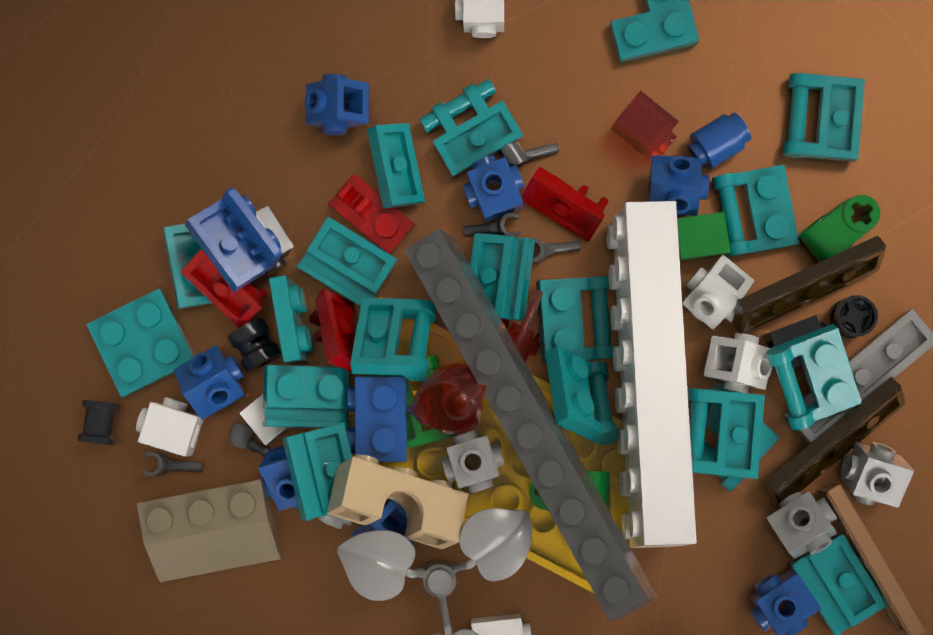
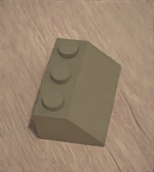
M263 479L137 503L143 543L159 582L282 559L271 498L264 491Z

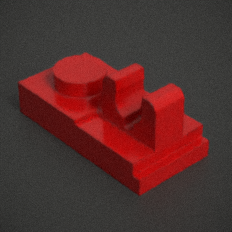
M540 166L532 176L521 197L523 202L588 242L606 214L602 212L608 204V199L602 197L598 203L587 198L585 195L589 187L586 185H582L576 191L574 187Z
M354 173L328 203V206L390 255L416 226L412 220L397 208L383 209L380 194Z
M203 249L180 271L238 328L244 326L265 305L263 300L267 296V291L264 288L258 291L249 283L234 293Z
M323 288L315 299L317 309L309 316L310 323L321 327L313 334V339L323 343L324 354L328 363L352 372L350 362L358 324L353 302Z

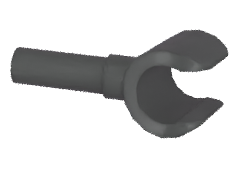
M514 141L504 146L499 156L501 158L506 157L509 167L516 165L519 168L534 158L558 153L559 148L557 143L523 151L519 142Z
M510 212L497 222L464 226V236H471L475 233H491L516 237L522 231L508 232L504 227L505 220L518 219L520 215Z
M531 238L541 248L540 254L533 258V264L541 263L547 255L580 251L579 241L544 244L537 238Z
M234 423L230 434L231 443L236 447L257 452L265 457L271 448L252 440L254 431L250 426Z
M147 452L143 455L155 457L158 460L156 471L142 470V473L149 477L162 476L167 471L202 473V462L177 461L176 459H169L162 452Z

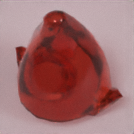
M466 361L450 362L441 366L423 380L416 393L414 404H411L407 410L423 426H431L446 434H465L478 425L487 385L477 383Z

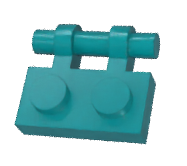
M490 79L476 86L473 83L462 89L463 94L445 104L442 101L431 107L432 111L419 118L426 133L439 125L445 131L444 135L433 140V145L453 178L472 168V163L494 155L500 152L504 146L523 138V133L503 100L490 108L485 103L484 99L496 93V89ZM472 107L477 116L457 126L452 118Z

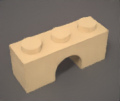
M368 455L352 456L337 466L327 514L366 526L382 518L384 504L387 499L399 503L406 513L407 526L404 537L438 549H445L459 543L469 494L455 490L453 483L444 480L427 481L418 478L417 472L408 468H387L378 465L379 461Z

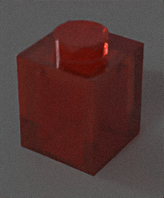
M640 90L616 119L612 130L647 159H650L655 151L663 155L678 136L672 131L679 121Z

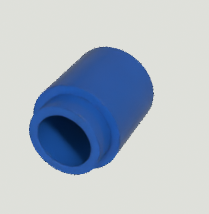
M734 112L729 116L723 114L691 133V144L687 145L691 157L701 158V166L705 164L709 169H712L745 149V143L751 140V134L745 122L737 113Z

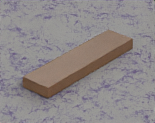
M830 483L818 490L819 496L821 498L824 497L836 515L837 519L834 521L841 534L845 536L886 602L887 606L885 609L898 632L902 635H921L926 632L842 486Z

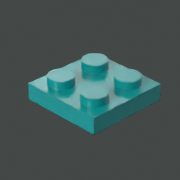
M286 275L269 278L283 362L291 365L308 363V353L314 352V345L310 328H306L302 324L301 313L307 312L304 290L299 288V285L295 284Z
M160 288L86 324L121 398H125L174 374L175 368L195 356L163 289Z

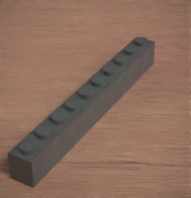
M438 228L404 250L610 621L621 620L658 599L656 592L563 428L555 424L554 412L455 238Z

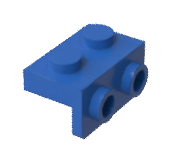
M234 187L226 190L221 200L189 218L185 225L234 293L273 269L282 255L281 245L277 236L269 228L265 229L256 217V211L252 202L245 195L240 196Z
M355 377V386H348V411H355V428H348V441L351 453L368 455L376 458L379 462H407V378Z

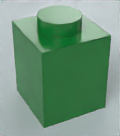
M724 212L677 218L680 263L719 258L730 253Z

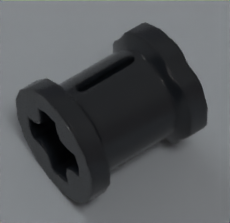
M83 400L82 406L86 408L83 432L78 434L77 441L115 445L112 429L114 415L116 411H119L120 404Z

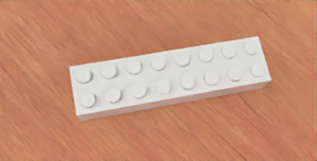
M676 201L625 202L619 213L614 215L612 225H608L606 231L608 250L614 249V265L609 266L608 273L610 290H616L617 306L611 307L612 330H618L619 346L613 348L614 371H620L621 388H616L615 407L616 412L622 413L623 429H618L619 439L617 440L619 455L625 454V471L620 472L619 487L621 496L627 497L628 514H622V534L625 539H629L630 548L677 547L696 544Z

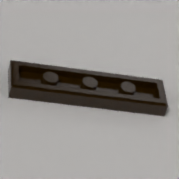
M875 236L737 300L733 325L740 334H744L879 271L886 249L885 243L879 236Z
M892 377L887 379L863 399L861 404L856 405L767 479L764 484L771 498L779 505L788 496L801 492L853 449L856 442L860 443L905 405V399L901 385Z

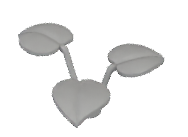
M500 508L483 509L472 514L462 525L459 538L461 550L471 559L461 563L454 562L451 565L445 560L435 559L428 562L424 568H417V570L408 569L415 558L414 546L402 534L389 530H374L357 534L341 543L337 548V554L351 585L363 597L374 601L391 599L402 591L405 584V576L409 578L420 577L427 593L438 597L444 635H479L469 629H460L452 633L446 596L456 586L455 573L471 569L477 565L481 575L489 581L504 580L512 576L522 566L529 552L532 539L531 518L526 510Z

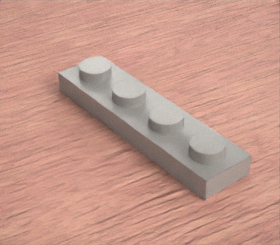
M913 309L906 311L849 359L861 401L890 377L894 379L933 346V332ZM811 391L803 397L805 406L814 403ZM854 407L815 421L812 426L798 430V432L811 444ZM786 411L784 415L787 417L790 411Z

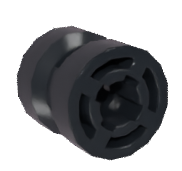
M861 295L849 296L835 302L828 314V324L838 327L841 337L846 339L870 333L878 320V311L874 303Z
M264 318L256 319L227 336L232 347L240 351L242 355L241 364L246 373L255 371L282 355L278 344L272 342L268 336L269 327Z

